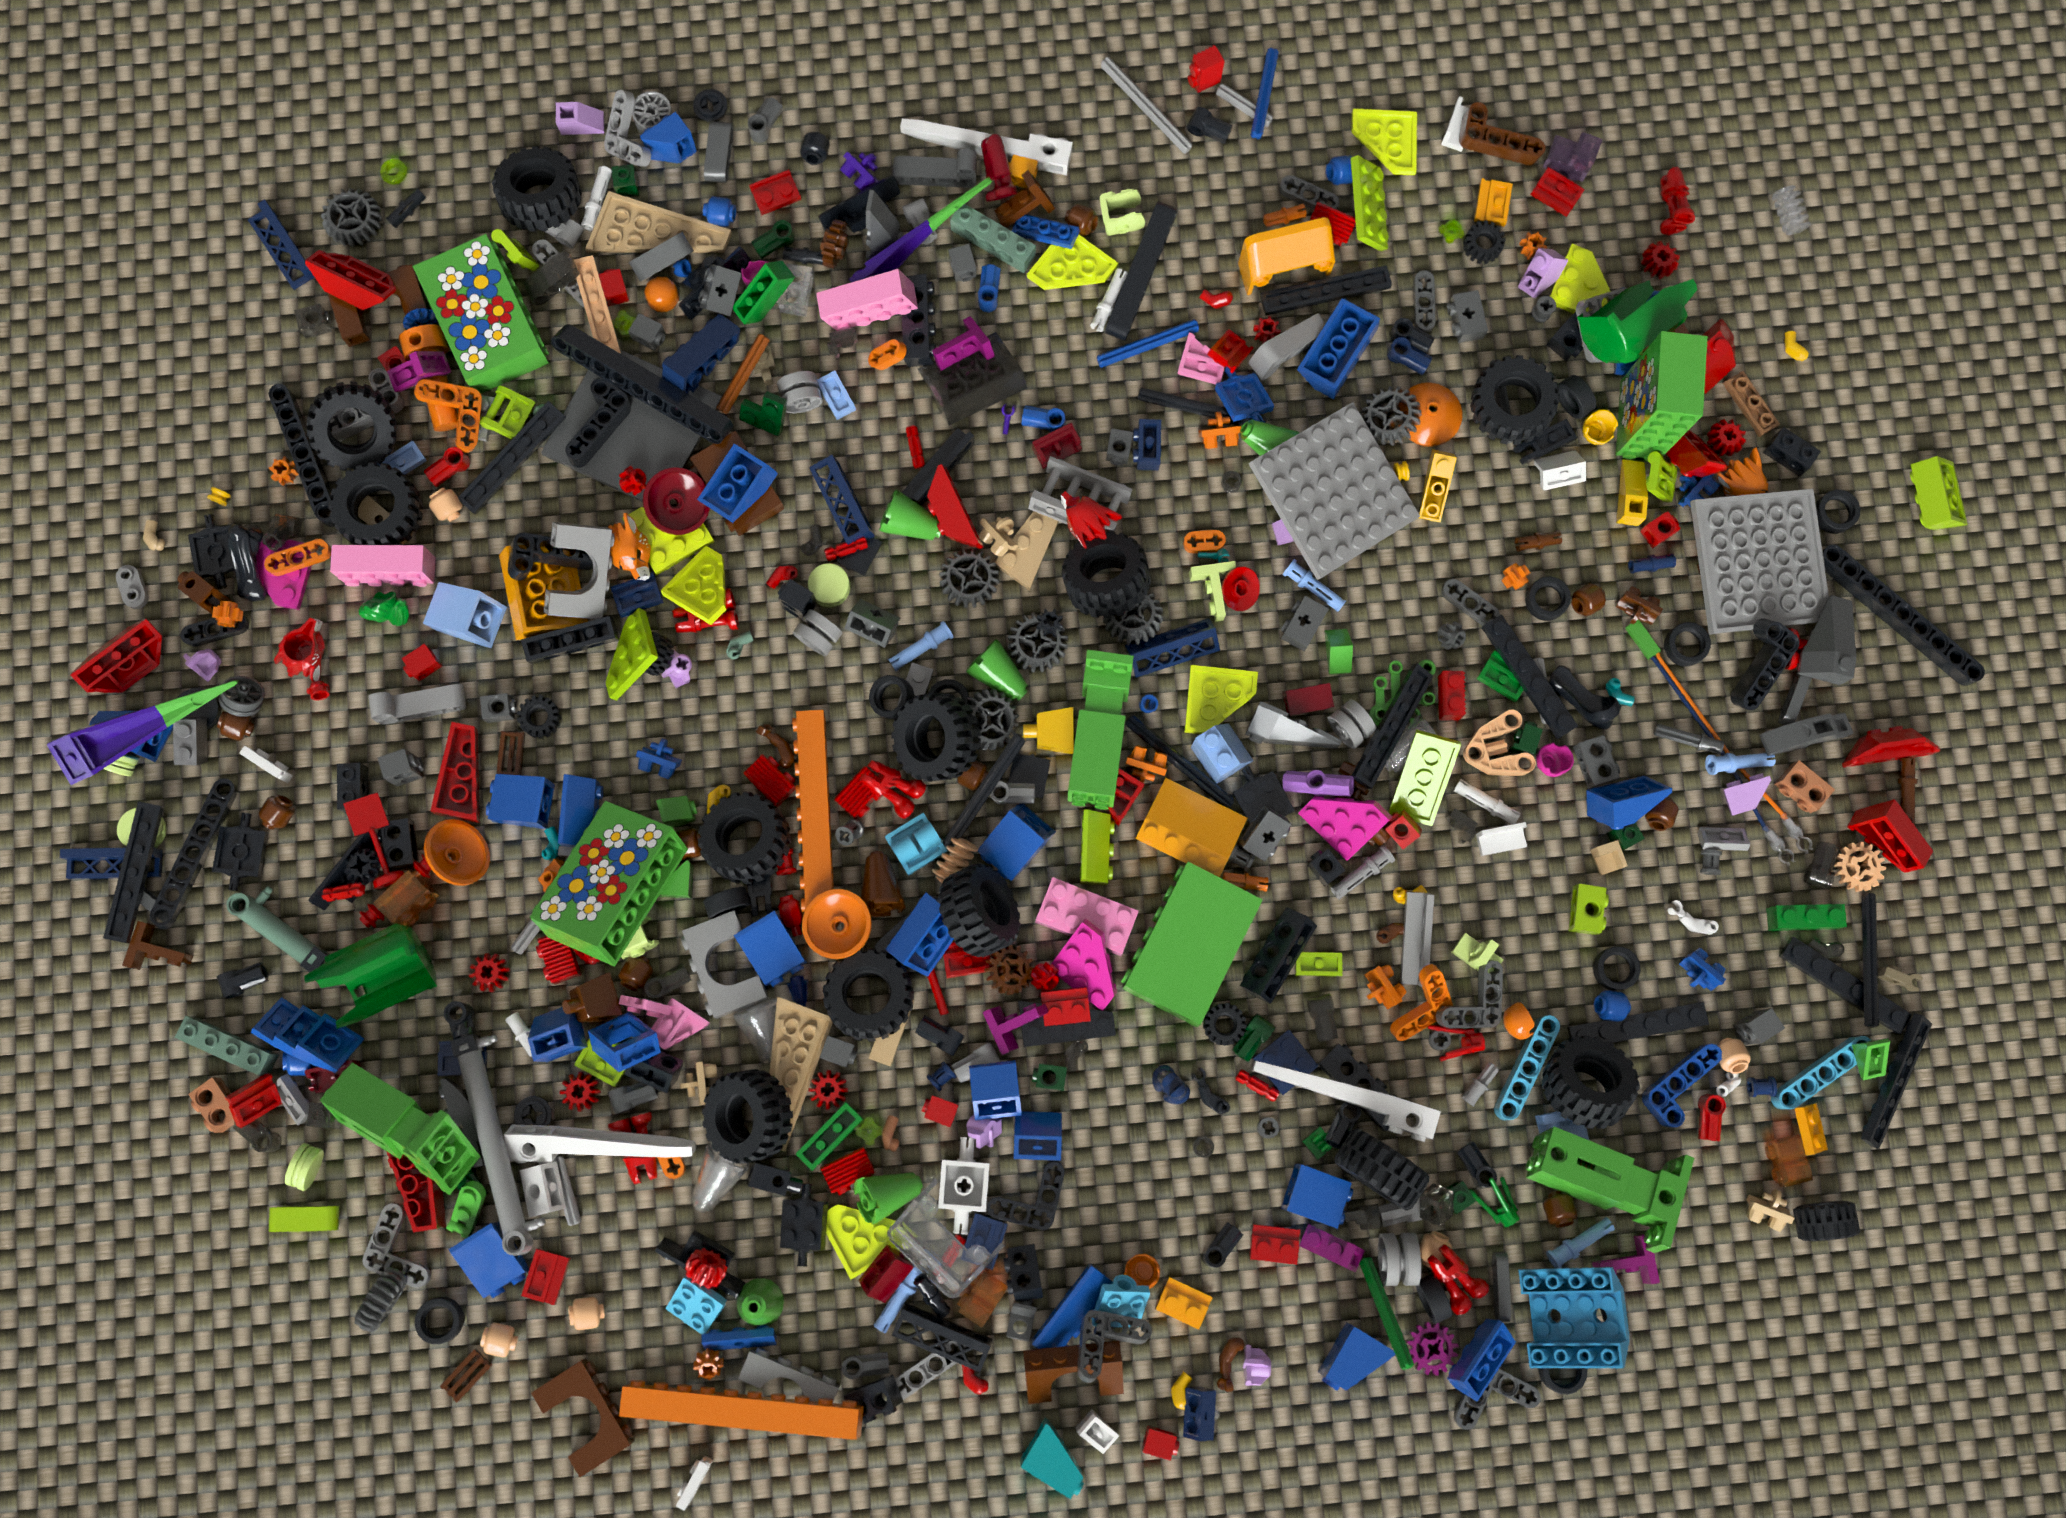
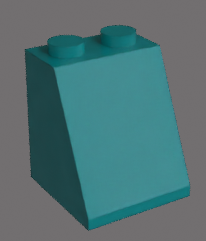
M1045 1417L1022 1455L1020 1467L1071 1499L1073 1494L1078 1495L1084 1486L1082 1470L1050 1420Z

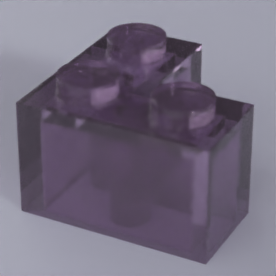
M1582 132L1577 142L1556 135L1549 147L1542 167L1546 169L1549 167L1560 174L1568 176L1572 180L1583 182L1596 160L1603 139Z

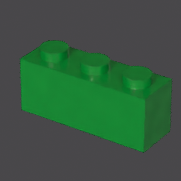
M783 260L765 263L733 305L732 309L744 325L761 322L795 279V276Z
M1845 904L1776 905L1766 908L1768 931L1836 930L1847 927Z
M846 1102L799 1149L796 1155L812 1171L815 1170L864 1118Z

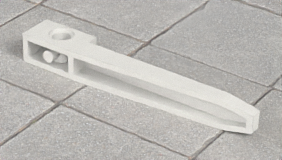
M902 119L900 125L901 133L958 150L972 149L980 156H983L981 141L993 135L922 120ZM1030 134L1029 142L1000 136L1005 147L1008 162H1011L1014 154L1038 160V170L1067 175L1073 142L1064 138H1050L1044 134ZM1046 151H1052L1053 154L1048 155V154H1045L1044 152H1046Z
M1254 1061L1252 1071L1384 1114L1383 1124L1389 1126L1388 1130L1402 1135L1403 1131L1412 1134V1139L1425 1142V1139H1433L1440 1111L1395 1096ZM1410 1113L1416 1117V1124L1413 1127L1408 1126L1406 1123V1117Z
M512 1124L504 1134L509 1161H515L516 1163L532 1161L539 1164H547L553 1162L558 1154L683 1157L692 1156L696 1150L695 1141L682 1138L564 1126Z

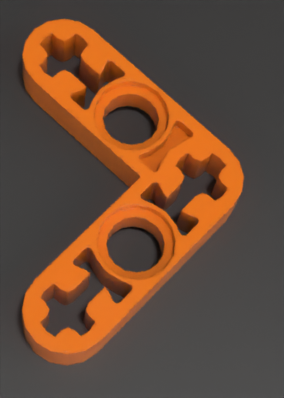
M428 379L420 380L414 389V395L419 401L459 408L455 444L464 453L473 451L478 442L482 403L480 392L470 387ZM423 386H426L427 390L431 392H428L427 395H423V391L419 389H422ZM436 388H439L437 398H435L436 393L433 392H435ZM442 391H452L454 394V399H444L442 396ZM468 395H473L472 397L475 400L471 409H467L469 406V400L466 399ZM463 416H472L475 420L474 425H466L462 420ZM466 431H470L468 441L472 442L468 446H465V443L461 441L464 439Z
M1434 964L1425 966L1419 973V979L1427 1001L1396 1019L1390 1026V1032L1398 1041H1405L1427 1028L1428 1025L1437 1022L1436 1013L1442 1006H1453L1443 973ZM1437 988H1440L1435 994H1432ZM1425 1014V1016L1418 1021V1019Z

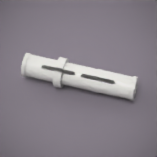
M599 166L590 199L585 204L586 211L581 223L585 230H593L602 208L603 199L612 175V170L608 167Z
M1118 268L1115 270L1102 302L1097 305V313L1090 324L1092 329H1095L1098 325L1096 331L1102 332L1104 330L1107 319L1112 314L1113 306L1128 274L1124 271L1120 277L1123 269Z
M1462 779L1459 780L1453 790L1491 812L1490 815L1498 816L1511 825L1516 823L1521 814L1505 805L1503 800H1497Z

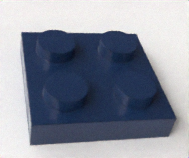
M1290 1030L1284 1032L1253 1058L1254 1061L1310 1074L1318 1067V1064ZM1267 1076L1281 1095H1284L1295 1086Z

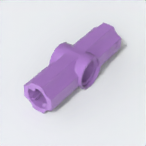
M1313 770L1311 772L1286 771L1282 780L1283 790L1286 792L1309 793L1321 797L1326 795L1351 797L1354 791L1353 776L1324 774L1320 770ZM1322 781L1321 785L1314 786L1317 782Z

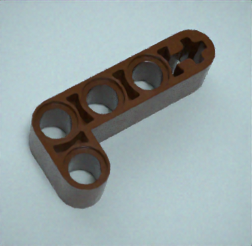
M1481 102L1473 103L1463 115L1459 143L1465 149L1525 165L1535 164L1546 150L1545 143L1539 138L1486 125L1488 109Z

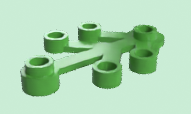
M1423 660L1419 663L1421 667L1429 665L1431 668L1429 673L1432 675L1435 673L1436 666L1431 660ZM1393 661L1388 666L1391 678V699L1386 704L1384 689L1387 686V679L1383 676H1378L1373 681L1375 706L1371 708L1369 715L1376 726H1379L1382 718L1378 717L1377 712L1382 711L1384 714L1386 713L1400 687V672L1403 669V665L1399 661ZM1392 665H1397L1399 671H1393ZM1377 680L1383 681L1384 686H1383V687L1377 686L1376 681H1377ZM1426 692L1419 704L1429 707L1435 702L1436 697L1432 692ZM1425 696H1430L1431 699H1432V702H1431V703H1427V702L1425 701L1424 697H1425ZM1417 708L1414 711L1416 718H1411L1409 722H1415L1419 719L1420 711Z

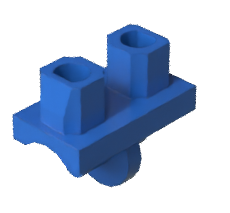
M1682 474L1679 478L1682 483L1679 489L1683 492L1687 488L1689 490L1678 504L1682 507L1685 505L1691 507L1690 501L1705 499L1699 494L1701 489L1709 496L1712 495L1720 486L1712 478L1714 474L1699 477L1698 480H1696L1697 476L1687 477Z
M663 738L659 744L652 742L650 745L651 749L643 747L642 750H637L636 757H639V770L651 772L653 764L656 763L661 765L658 775L666 779H670L673 776L675 769L681 766L682 759L670 756L673 754L674 749L667 747L668 740Z
M1698 948L1679 962V965L1692 978L1689 982L1691 987L1699 984L1704 989L1708 988L1712 991L1718 985H1722L1725 982L1726 978L1723 977L1725 968L1716 962L1710 966L1705 962L1708 957L1707 953L1702 948Z

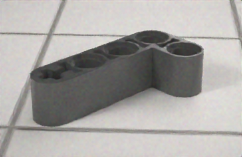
M960 149L957 152V158L896 156L893 159L892 175L895 177L897 184L964 188L976 185L977 153L972 149Z

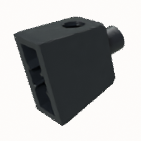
M754 1161L752 1162L747 1179V1185L785 1196L786 1190L799 1194L803 1180L791 1177L792 1172L790 1170ZM775 1176L782 1177L780 1184L772 1183Z

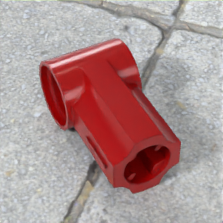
M450 447L445 451L444 456L425 469L424 473L432 484L438 487L457 472L467 470L470 466L469 456L458 447ZM461 456L457 463H453L455 457Z
M1704 1094L1698 1100V1108L1700 1110L1698 1139L1720 1141L1722 1114L1726 1109V1102L1719 1095ZM1711 1099H1714L1716 1106L1711 1111L1708 1108V1103Z

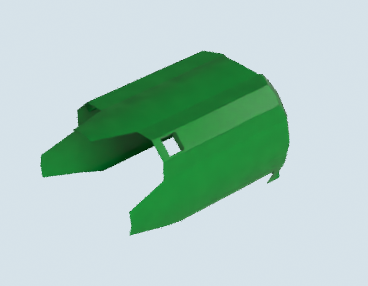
M1694 279L1666 287L1650 300L1648 299L1654 290L1650 280L1625 289L1590 317H1583V313H1581L1577 319L1580 324L1583 341L1588 350L1605 363L1626 364L1636 361L1661 331L1673 332L1685 322L1688 312H1686L1684 306L1698 290Z
M399 923L326 956L323 965L304 975L305 983L316 981L320 988L345 984L349 989L355 1007L335 1021L337 1029L364 1020L427 989L431 990L437 987L436 972L427 950L411 927ZM363 986L366 994L357 997L355 989Z

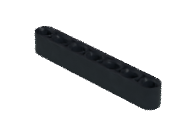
M1157 201L1108 321L1105 334L1126 341L1175 221L1178 208Z
M275 384L269 389V398L314 515L325 526L334 527L335 523L331 521L330 516L324 518L325 513L331 511L328 508L329 501L333 500L330 496L331 487L317 456V451L312 449L310 445V439L307 436V426L296 397L285 385ZM286 394L282 400H279L281 395ZM293 413V416L286 420L287 416ZM301 432V435L297 439H294V436L297 433ZM305 452H309L307 457L301 459ZM316 471V475L313 478H309V475ZM324 491L322 497L316 498L319 492Z
M218 779L213 784L150 912V920L159 929H169L174 925L219 833L220 826L223 825L232 807L237 790L229 779ZM228 786L231 788L229 794H219V790L222 787ZM213 807L221 808L220 813L216 816L208 814L209 810ZM200 829H210V834L208 836H198ZM195 848L200 850L198 857H188L190 850ZM186 869L190 871L188 878L178 879V873L181 870ZM171 891H179V897L175 901L167 900V896ZM161 912H168L169 917L165 922H157V916Z

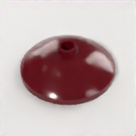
M667 468L656 473L648 481L643 493V508L647 518L657 529L667 534L684 535L693 532L704 523L709 514L710 508L697 500L706 485L698 475L684 468ZM671 499L676 500V502H677V506H676V507H672V506H671V504H670Z

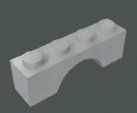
M759 1347L756 1350L752 1349L749 1351L738 1378L739 1380L761 1388L771 1379L784 1377L796 1382L802 1389L804 1396L809 1397V1401H818L819 1398H830L834 1402L840 1385L836 1384V1379L827 1375H823L822 1378L814 1375V1370L806 1366H801V1368L792 1366V1361L779 1356L778 1359L769 1356V1351Z

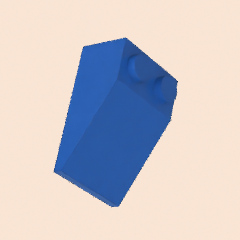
M734 443L697 500L733 523L768 490L778 473L769 465Z
M1641 776L1586 790L1587 816L1597 820L1599 823L1610 826L1611 829H1623L1626 825L1634 824L1670 795L1672 788L1646 776Z

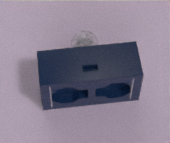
M1201 1386L1186 1387L1183 1437L1196 1441L1214 1440L1215 1420L1219 1418L1221 1413L1219 1407L1216 1406V1390Z

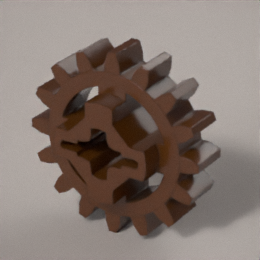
M835 219L832 222V226L830 225V228L825 230L820 245L821 254H823L822 265L834 269L837 267V263L844 259L849 239H847L848 234H846L847 224L843 221Z
M1011 944L990 954L992 959H986L985 961L990 965L989 968L984 969L985 972L990 973L986 980H992L991 988L999 987L998 993L1000 994L1005 992L1007 995H1013L1014 992L1016 994L1021 993L1022 988L1029 987L1027 981L1033 980L1031 975H1029L1034 968L1029 966L1033 959L1026 958L1027 951L1020 952L1021 946H1014L1013 948ZM1009 954V955H1012V956H1014V957H1013V958H1009V957H1005L1004 955ZM1006 981H1010L1011 983L1014 982L1015 984H1014V985H1009V984H1006L1005 982H1006Z

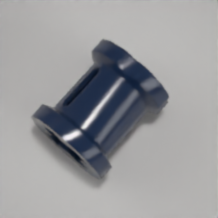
M944 1061L941 1063L942 1066L934 1073L926 1076L939 1092L942 1090L941 1087L951 1078L955 1079L957 1077Z
M1768 1076L1764 1079L1748 1077L1747 1092L1749 1097H1756L1757 1095L1775 1097L1777 1094V1083L1774 1076Z

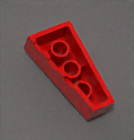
M451 722L430 810L433 814L480 823L478 730L475 726Z
M387 1152L389 1157L387 1160L390 1168L394 1171L397 1180L396 1185L398 1191H401L404 1200L403 1204L413 1233L445 1228L446 1217L441 1188L434 1180L422 1174L407 1156L402 1155L398 1159Z

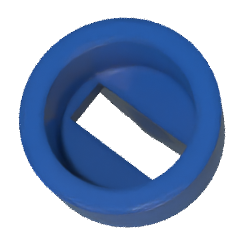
M687 259L678 260L673 265L675 269L673 272L678 277H688L692 272L691 264Z
M1145 695L1139 701V708L1144 713H1152L1158 708V700L1153 695ZM1149 699L1148 706H1147V709H1146V708H1145L1146 700Z

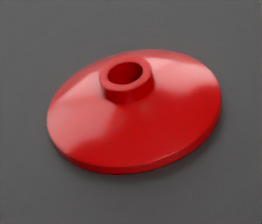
M1240 566L1228 572L1222 584V594L1229 608L1235 611H1245L1250 609L1258 599L1260 583L1252 569Z

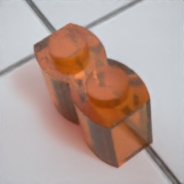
M1799 1134L1766 1141L1765 1153L1767 1158L1773 1163L1772 1176L1780 1187L1813 1181L1812 1172Z
M986 1270L982 1274L977 1272L970 1283L974 1286L969 1295L964 1293L957 1303L960 1306L958 1312L980 1327L984 1326L1008 1288L1005 1283Z

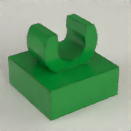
M1320 1126L1301 1141L1316 1160H1319L1332 1148V1146L1324 1141L1326 1133Z

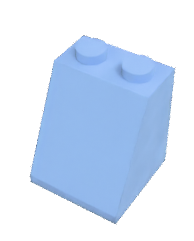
M439 582L423 624L438 632L492 648L507 607L478 590Z
M1229 723L1215 725L1197 736L1191 746L1192 751L1216 784L1253 762L1250 754Z

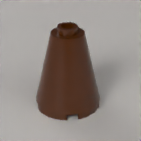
M882 851L871 852L870 856L866 857L860 898L868 906L871 917L891 916V911L897 910L898 914L905 910V901L889 856Z

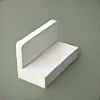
M1459 96L1441 144L1458 151L1463 149L1459 143V133L1463 115L1468 110V107L1461 105L1463 100L1461 96Z
M1575 450L1534 460V465L1540 470V487L1543 490L1586 481V461Z
M1526 822L1482 830L1477 833L1476 838L1480 855L1486 856L1526 848L1527 844L1523 831L1527 827Z

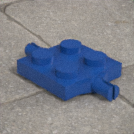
M1226 367L1224 371L1229 379L1216 383L1215 391L1233 422L1246 418L1265 422L1260 414L1273 411L1274 404L1256 373L1246 376L1237 375L1235 371L1231 373V369Z

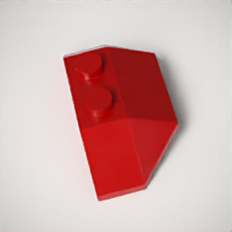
M318 250L305 260L306 266L325 292L362 310L384 302L396 292V287L389 274L352 256L326 253L325 251Z
M1719 319L1702 335L1708 336L1704 394L1709 392L1736 366L1734 335L1723 319Z
M1690 429L1666 453L1670 458L1669 461L1678 466L1680 473L1687 477H1706L1726 471L1729 467Z
M943 464L938 465L927 495L930 501L927 505L932 515H936L939 520L937 527L942 536L946 535L951 540L978 549L983 548L984 546L948 469Z
M145 618L127 627L90 654L70 676L86 692L123 693L160 665L162 635Z
M1903 726L1889 728L1888 732H1881V729L1867 731L1866 736L1858 739L1843 761L1842 766L1846 768L1900 760L1901 758L1929 756L1940 752V748L1913 728L1903 729Z

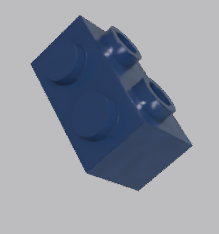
M1139 419L1138 428L1133 430V441H1137V449H1133V463H1137V470L1159 471L1161 463V420Z

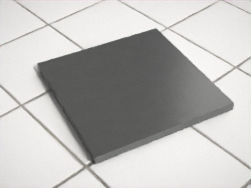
M620 350L623 356L662 378V368ZM588 370L563 413L567 418L553 431L541 454L643 502L644 489L635 496L632 492H624L619 485V480L621 479L619 474L629 466H632L633 469L639 468L646 475L647 480L645 484L647 485L648 481L656 473L664 469L673 467L685 468L702 437L622 390L627 395L631 406L629 415L584 467H574L566 455L565 448L600 406L594 400L590 385L592 381L602 377ZM700 386L694 393L692 391L688 392L689 395L717 411V405L722 396ZM600 390L597 394H604L607 390ZM618 402L615 406H622L624 402ZM605 418L601 423H607L610 419ZM596 435L588 436L587 440L594 439Z

